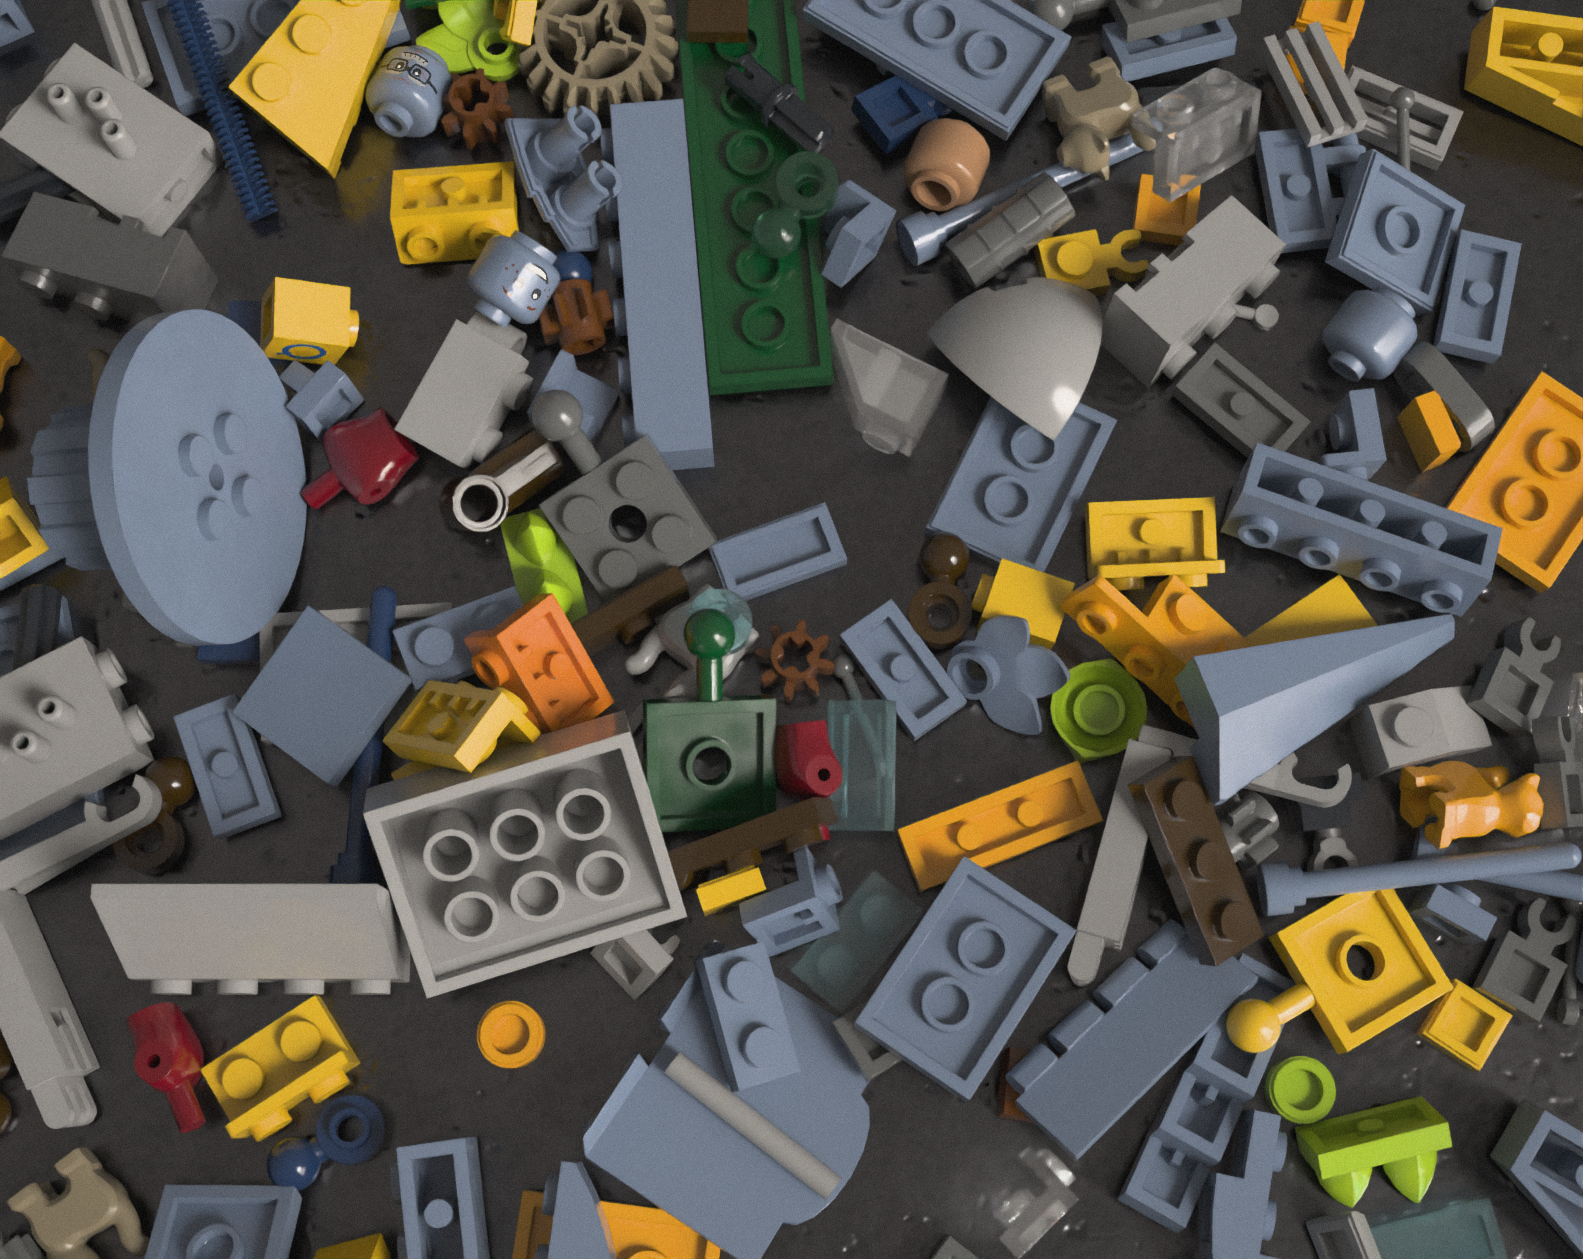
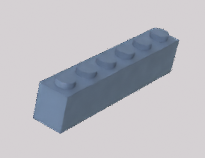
M683 99L610 104L612 128H602L601 130L603 161L615 165V169L621 176L622 190L606 203L608 222L619 221L620 241H609V255L612 279L623 278L625 298L613 299L616 335H628L629 356L618 357V374L621 395L632 394L634 412L632 416H622L624 447L648 433L672 470L715 467Z

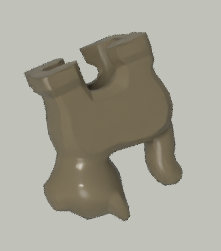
M1108 56L1088 64L1086 73L1095 81L1092 87L1077 91L1070 84L1066 76L1061 74L1042 83L1041 98L1045 107L1046 117L1050 122H1057L1059 132L1063 138L1062 143L1057 148V156L1061 165L1070 167L1083 174L1094 173L1103 181L1109 179L1110 173L1109 140L1130 133L1134 144L1146 151L1154 150L1159 143L1158 135L1150 129L1148 117L1139 103L1136 89L1120 76V70L1112 58Z
M87 1147L74 1149L54 1165L59 1175L67 1179L66 1188L61 1195H58L51 1181H47L40 1186L34 1182L7 1201L12 1211L22 1213L31 1225L32 1234L37 1243L46 1252L47 1259H100L99 1255L86 1243L89 1238L112 1225L117 1228L120 1241L126 1251L138 1257L146 1255L150 1238L141 1230L140 1219L132 1202L129 1200L125 1187L115 1177L103 1170L101 1162Z

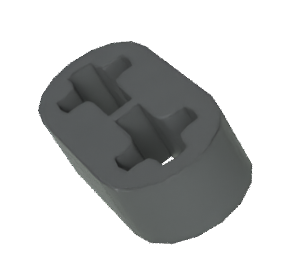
M1424 341L1415 343L1392 372L1396 382L1411 401L1415 397L1434 390L1436 393H1439L1461 442V447L1458 450L1463 452L1471 450L1492 434L1495 429L1494 418L1490 410L1435 346Z

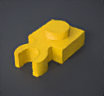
M1093 229L1044 239L1035 245L1034 249L1041 278L1069 282L1089 291L1095 296L1107 294L1111 285L1109 276L1124 282H1134L1146 275L1149 266L1148 260L1129 262L1121 255L1123 250L1138 247L1142 238L1138 230H1124L1114 236L1111 243L1100 245L1097 231Z

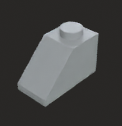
M1472 685L1429 689L1367 706L1349 718L1351 730L1368 780L1400 772L1404 767H1419L1493 746L1483 716L1466 704L1473 690Z

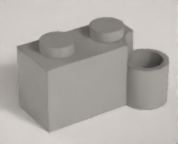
M476 312L467 325L456 319L394 430L469 472L496 454L503 438V433L499 431L511 409L516 411L524 404L534 382L531 376L525 374L529 361L521 355L527 340L526 333L509 323L506 328H503L480 312Z

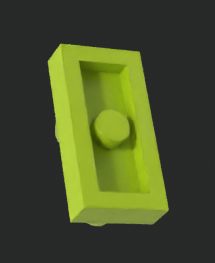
M540 508L505 517L500 525L516 589L522 605L524 606L538 594L553 593L570 624L588 614L589 611L575 558L543 510Z
M1422 1096L1295 1127L1299 1152L1314 1169L1320 1184L1335 1200L1351 1208L1354 1207L1366 1190L1372 1174V1167L1383 1165L1384 1171L1393 1185L1405 1197L1419 1204L1433 1179L1437 1162V1151L1452 1147L1448 1121Z

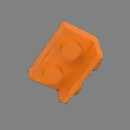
M553 593L538 594L492 630L473 631L464 638V642L473 656L471 660L472 667L479 679L492 690L496 687H502L519 697L528 708L525 716L541 732L539 736L593 720L614 703L613 698Z

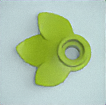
M449 0L437 3L439 16L443 24L424 32L416 38V45L427 47L443 58L448 65L450 74H460L473 70L477 72L479 68L484 69L486 79L501 82L513 78L520 72L517 59L522 52L517 50L515 43L501 38L499 31L504 26V23L494 16V0ZM495 43H504L508 46L505 52L499 55H493L486 51L488 46Z

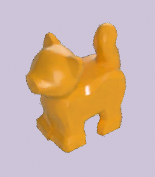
M1446 761L1431 767L1409 766L1401 770L1399 785L1401 790L1400 814L1413 828L1422 825L1427 818L1438 817L1437 823L1428 824L1424 831L1425 838L1436 849L1448 847L1454 839L1480 837L1494 829H1498L1514 838L1531 833L1539 827L1544 803L1537 792L1540 777L1536 773H1528L1518 780L1507 784L1511 778L1510 773L1502 765L1473 767L1465 762Z

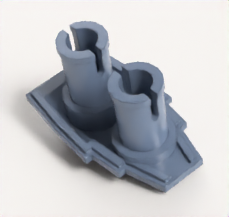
M574 105L565 113L562 119L507 118L504 124L515 165L527 198H533L543 221L550 223L567 252L597 251L600 248L596 221L600 218L598 210L622 190L621 176L611 164L601 160L599 163L593 161L587 167L581 154L590 143H593L601 135V124L597 116L585 106L580 105L576 108V105Z

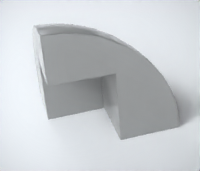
M1040 277L1027 278V283L1023 285L1011 286L997 291L986 287L972 293L943 314L927 332L928 336L940 351L975 384L1020 419L1054 441L1077 406L1095 366L1101 343L1103 324L1102 311L1098 299L1089 291L1069 282Z

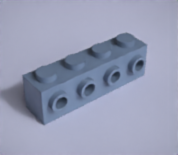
M1257 442L1234 483L1220 532L1237 537L1249 546L1268 548L1299 559L1311 568L1327 569L1361 581L1371 589L1389 591L1415 600L1430 610L1451 613L1462 617L1492 579L1503 528Z
M477 1136L396 1148L398 1162L391 1164V1190L395 1204H402L405 1231L398 1233V1259H490Z

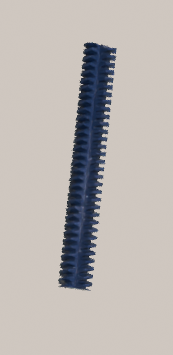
M168 0L167 6H172L169 12L174 14L172 21H177L174 26L179 28L177 35L182 36L180 43H185L183 45V50L187 51L185 57L190 58L188 65H193L191 67V72L195 73L193 79L198 80L196 87H201L199 94L203 95L201 101L206 102L204 109H208L209 123L213 124L212 131H216L217 145L221 146L220 153H224L223 160H227L225 167L229 168L228 175H232L230 180L234 182L233 189L236 190V197H239V204H242L241 211H245L244 219H247V222L257 221L278 210L275 207L270 208V205L275 204V201L267 200V198L272 197L270 193L265 194V191L270 189L268 185L262 186V183L267 182V179L259 178V176L265 175L264 172H257V169L261 168L262 165H255L254 162L258 161L259 158L251 156L257 152L255 149L249 150V147L254 146V143L246 142V140L251 139L249 134L244 135V132L249 131L247 127L241 128V125L246 124V121L238 120V118L244 117L243 114H236V111L240 110L241 107L239 105L233 106L238 100L230 98V96L234 95L232 91L228 92L231 83L225 84L226 81H230V78L228 76L223 77V74L228 73L226 69L220 70V67L225 66V63L223 61L217 62V60L222 59L220 54L215 55L220 49L218 47L212 48V45L217 44V41L215 39L209 40V38L214 37V34L212 32L207 33L208 30L212 29L209 24L204 26V23L209 22L207 17H201L207 15L204 10L199 11L204 5L201 2L196 3L200 0Z

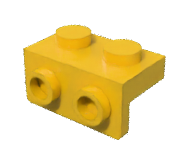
M1215 497L1085 503L1088 579L1102 576L1117 590L1144 589V576L1168 575L1170 577L1175 574L1188 587L1208 586V573H1225V560H1217Z

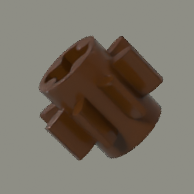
M479 68L475 74H467L461 77L456 73L452 74L453 83L449 89V94L445 93L442 99V103L445 106L444 114L446 115L442 118L441 123L445 134L449 137L460 132L465 139L467 148L470 150L474 148L476 143L491 141L497 145L500 143L498 133L501 130L502 124H504L507 118H514L511 106L506 104L510 98L506 83L501 81L492 86L486 79L484 69Z
M571 279L560 282L548 304L538 317L545 344L550 345L558 342L560 350L573 355H582L599 349L606 343L603 330L615 328L607 290L604 289L593 293L591 282L585 279Z
M801 619L796 626V631L783 633L779 627L773 625L771 627V637L774 642L772 649L762 647L757 648L755 652L756 660L761 663L771 664V669L766 671L761 677L762 687H770L777 683L784 688V699L787 703H790L794 691H800L805 688L810 695L816 698L819 696V685L816 681L817 673L830 675L834 672L835 663L819 658V653L823 652L829 645L828 635L819 636L814 640L806 634L805 620ZM790 650L796 657L806 653V671L800 673L794 666L783 670L784 652Z

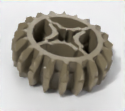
M537 0L531 45L522 46L516 44L517 50L522 52L517 59L520 73L525 78H528L526 80L528 90L534 98L543 96L544 107L550 114L563 108L565 116V113L572 106L576 105V108L581 105L590 109L600 122L601 115H611L610 104L644 102L643 98L660 101V97L663 95L661 83H671L674 76V66L672 63L676 62L678 58V42L674 40L676 25L674 19L667 15L664 0ZM620 20L627 22L641 34L645 40L644 46L632 42L631 35L620 31ZM552 48L562 51L564 58L574 62V75L561 69L550 57Z

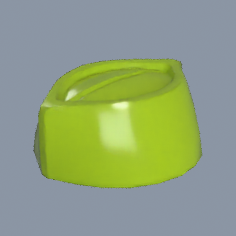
M1111 658L1082 663L1070 669L1069 681L1061 689L1052 693L1050 709L1053 726L1061 740L1072 753L1074 760L1079 761L1080 765L1125 750L1129 739L1136 741L1139 738L1142 725L1146 724L1147 704L1145 693L1131 674Z

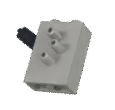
M74 43L62 58L56 59L49 65L44 74L43 81L24 103L12 109L6 118L4 127L0 131L1 141L19 163L30 169L0 182V223L23 214L33 193L37 192L57 198L68 195L80 204L97 209L100 218L118 225L124 215L139 218L145 223L141 232L162 237L224 161L223 156L208 131Z
M41 584L26 586L21 591L13 671L0 677V841L155 761L147 745V742L154 739L152 728L144 713L136 704L131 707L128 706L119 687L127 683V678L118 659L109 648L102 651L82 636L56 649L62 594L58 588Z

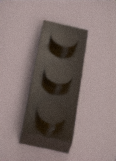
M1176 756L1129 783L1128 787L1200 965L1217 967L1263 937L1264 933L1193 756Z

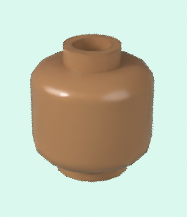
M950 118L932 120L923 125L915 137L903 165V179L914 198L921 205L936 211L954 209L971 202L978 192L990 162V148L984 137L974 127L964 121Z

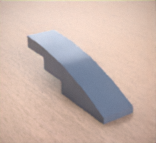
M1244 953L1237 958L1239 962L1258 976L1257 983L1238 1002L1245 999H1260L1268 1002L1296 985L1293 980ZM1230 1010L1189 1049L1117 1200L1175 1233H1179L1186 1228L1210 1169L1220 1162L1243 1106L1254 1097L1277 1043L1276 1041L1271 1048L1259 1053L1246 1052L1235 1046L1230 1040L1226 1029V1020ZM1284 1023V1024H1281L1280 1034H1281V1032H1282V1029H1283L1285 1023Z

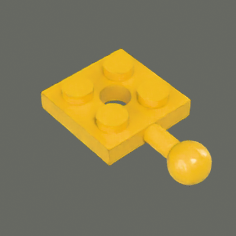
M1394 889L1342 894L1268 937L1296 985L1268 1002L1260 999H1245L1238 1002L1232 1007L1227 1016L1226 1029L1230 1040L1235 1046L1246 1052L1259 1053L1271 1048L1280 1035L1281 1024L1311 1009L1337 1054L1349 1052L1454 989ZM1352 945L1364 947L1373 957L1374 973L1368 981L1355 977L1348 968L1347 953Z

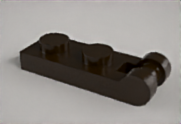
M812 797L668 851L679 890L698 889V885L705 883L708 879L709 871L721 866L724 867L726 875L751 866H758L763 863L760 852L783 844L785 853H790L823 841L820 830L839 823L831 798Z

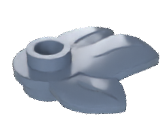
M1013 615L992 617L982 624L976 637L966 638L953 648L949 656L947 674L965 698L971 700L980 699L986 713L993 722L1017 733L1038 735L1042 731V720L1037 698L1045 697L1061 689L1069 681L1070 673L1064 662L1055 652L1041 645L1029 644L1030 628L1026 619ZM977 663L982 666L984 671L978 667Z

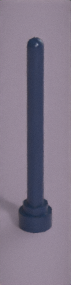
M379 586L371 595L366 645L391 662L397 595L391 587ZM385 720L354 763L345 852L338 853L337 865L330 866L328 884H378L382 887L383 870L377 868L378 856L372 855L373 842L363 816L367 789L379 785Z

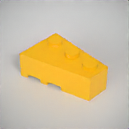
M300 0L229 85L230 90L239 101L335 180L348 138L361 112V104L364 99L367 83L378 67L402 0Z
M1493 7L1471 31L1464 89L1583 146V18Z

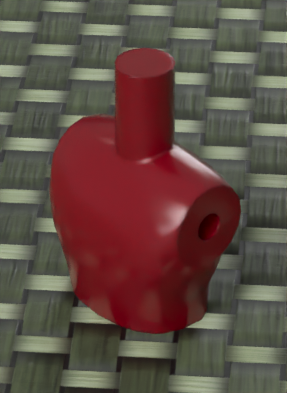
M379 407L369 415L338 423L325 432L322 445L330 468L301 490L302 496L312 508L317 510L343 489L360 504L367 505L378 502L398 484L407 470L419 459L410 439L394 430L398 422L388 411Z
M826 720L776 726V783L785 794L800 802L812 797L828 798L837 791L842 782L843 772L830 744ZM829 827L821 829L823 840H830Z
M170 1002L157 1003L132 1014L127 1018L126 1025L133 1040L135 1072L153 1089L165 1094L180 1133H187L201 1127L206 1123L193 1088L202 1077L200 1069L204 1067V1053L201 1042L180 1007Z

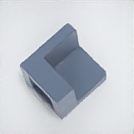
M560 350L527 411L530 423L533 428L534 425L531 418L532 407L541 394L555 389L567 391L579 401L583 411L580 428L595 447L620 400L619 390L577 370L574 355Z

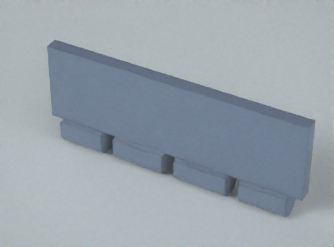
M1169 919L1137 950L1141 960L1152 969L1150 972L1137 959L1129 957L1093 991L1095 1000L1107 1011L1105 1015L1092 1002L1084 1000L1047 1035L1050 1044L1062 1055L1059 1059L1045 1045L1039 1043L1005 1075L1010 1086L1021 1095L1016 1100L1015 1106L1075 1161L1257 983L1258 976L1233 956L1217 967L1200 965L1186 929L1172 919Z

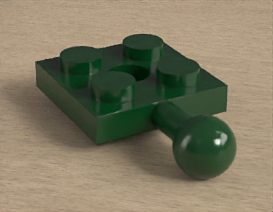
M704 608L693 613L686 621L683 630V639L687 649L697 657L696 697L643 699V771L662 833L729 829L776 811V698L771 694L723 696L722 657L733 647L736 632L730 617L714 608ZM707 747L723 749L726 754V765L720 775L709 780L700 779L694 775L693 761L701 750Z

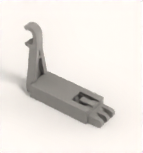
M1142 725L1138 741L1130 739L1128 741L1068 962L1071 980L1079 987H1089L1095 982L1104 947L1121 952L1151 842L1128 784L1176 756H1192L1190 748L1197 741L1196 739ZM1293 752L1281 760L1280 764H1276L1261 777H1257L1243 788L1326 808L1338 804L1346 796L1351 785L1352 772L1349 764L1338 769L1335 774L1337 784L1327 790L1301 784L1292 775V769L1298 762Z
M137 774L135 775L132 787L139 792L140 802L135 810L111 822L107 816V807L85 801L84 814L86 821L0 861V1029L26 1089L31 1090L45 1124L53 1129L88 1125L95 1119L97 1108L83 1076L100 1068V1065L25 894L108 845L147 826L156 819L162 806L161 792L151 779Z

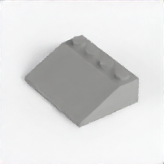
M625 710L541 735L534 744L518 742L495 749L484 762L475 767L472 773L439 766L368 788L366 791L363 816L427 998L687 917Z
M378 884L91 885V900L128 979L150 983V994L191 995L192 983H217V994L257 995L258 983H284L283 994L323 995L324 983L350 982V994L389 995L391 982H409L411 951L391 893Z

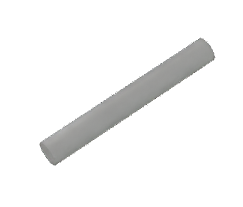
M682 1052L675 1057L664 1074L825 1200L841 1180V1176Z

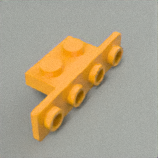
M1175 574L1158 584L1142 612L1102 576L1094 577L1066 595L1060 605L1061 609L1077 622L1083 632L1097 640L1125 666L1132 676L1141 680L1171 707L1176 716L1190 724L1194 729L1193 722L1174 680L1175 677L1194 656L1254 647Z

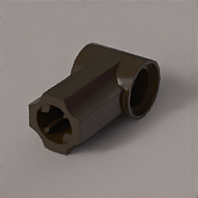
M535 427L531 428L469 473L451 480L443 488L439 498V509L443 519L452 528L460 531L480 532L496 528L508 513L567 472L563 466L562 457L549 439L541 436ZM470 486L479 488L486 498L485 512L475 521L468 519L461 509V497L463 492Z

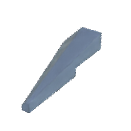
M1452 614L1194 656L1174 680L1199 737L1190 748V751L1213 806L1223 804L1257 777H1261L1288 755L1333 726L1398 677L1400 678L1439 648L1447 645L1454 639L1455 620Z

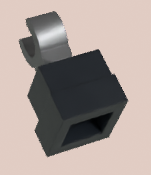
M1360 772L1352 773L1351 785L1346 796L1334 806L1323 808L1283 798L1284 809L1287 810L1290 835L1313 832L1315 834L1313 842L1314 853L1307 863V872L1323 870L1325 860L1328 857L1337 859L1342 868L1359 866L1354 854L1346 848L1345 839L1341 836V829L1352 826L1349 803L1364 798ZM1335 775L1295 779L1301 784L1326 790L1333 788L1337 784Z

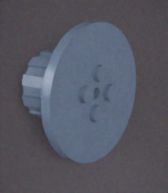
M190 309L158 313L136 324L125 334L113 350L98 383L93 404L66 406L50 415L52 422L45 430L37 431L30 450L34 459L32 478H27L30 505H35L41 524L38 531L50 551L58 550L66 557V565L82 571L112 569L128 599L153 627L164 635L189 645L204 646L237 643L259 632L271 621L287 597L301 557L307 501L301 494V490L306 487L301 440L295 417L286 408L289 399L276 370L256 341L232 320L209 310Z

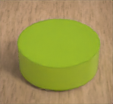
M1294 1056L1282 1059L1272 1066L1265 1079L1264 1093L1270 1109L1276 1115H1280L1282 1120L1294 1124H1310L1321 1120L1329 1113L1335 1101L1336 1088L1331 1073L1321 1062L1306 1056Z

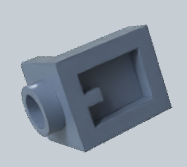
M846 180L838 187L822 225L823 230L829 234L825 247L831 253L821 275L841 288L876 257L896 213L895 209L851 180Z
M1374 388L1353 390L1346 394L1335 409V413H1332L1329 419V435L1334 450H1341V453L1322 455L1316 463L1367 481L1385 463L1386 454Z
M808 848L794 851L798 881L785 886L771 888L760 896L739 903L742 925L757 943L765 942L769 957L840 930L835 903L843 900L839 881L832 867L829 864L820 866Z

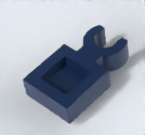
M896 75L856 95L851 108L853 114L885 155L914 140L921 127L932 120H936L938 115H946L955 111Z

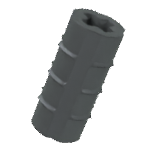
M1043 172L1022 188L1017 187L1016 192L999 205H992L991 211L973 224H967L965 230L944 244V248L963 278L976 289L997 273L1002 274L1003 269L1020 256H1027L1028 251L1046 237L1051 238L1053 232L1076 216L1075 210L1067 195L1054 178Z

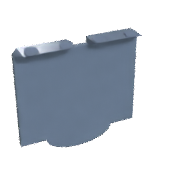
M714 939L712 944H707L695 959L694 965L696 968L676 998L670 999L657 1017V1020L660 1021L659 1028L668 1033L669 1037L649 1067L640 1054H634L628 1060L620 1073L621 1081L601 1111L595 1112L584 1126L581 1133L584 1136L582 1145L587 1160L733 1258L761 1259L782 1223L798 1225L814 1218L836 1198L852 1176L864 1151L870 1128L869 1106L861 1096L869 1082L866 1083L831 1027L832 1022L837 1020L838 1017L775 977L801 1072L733 1093L842 1177L825 1200L664 1074L675 1057L682 1052L731 1090L696 965L697 960L734 950Z

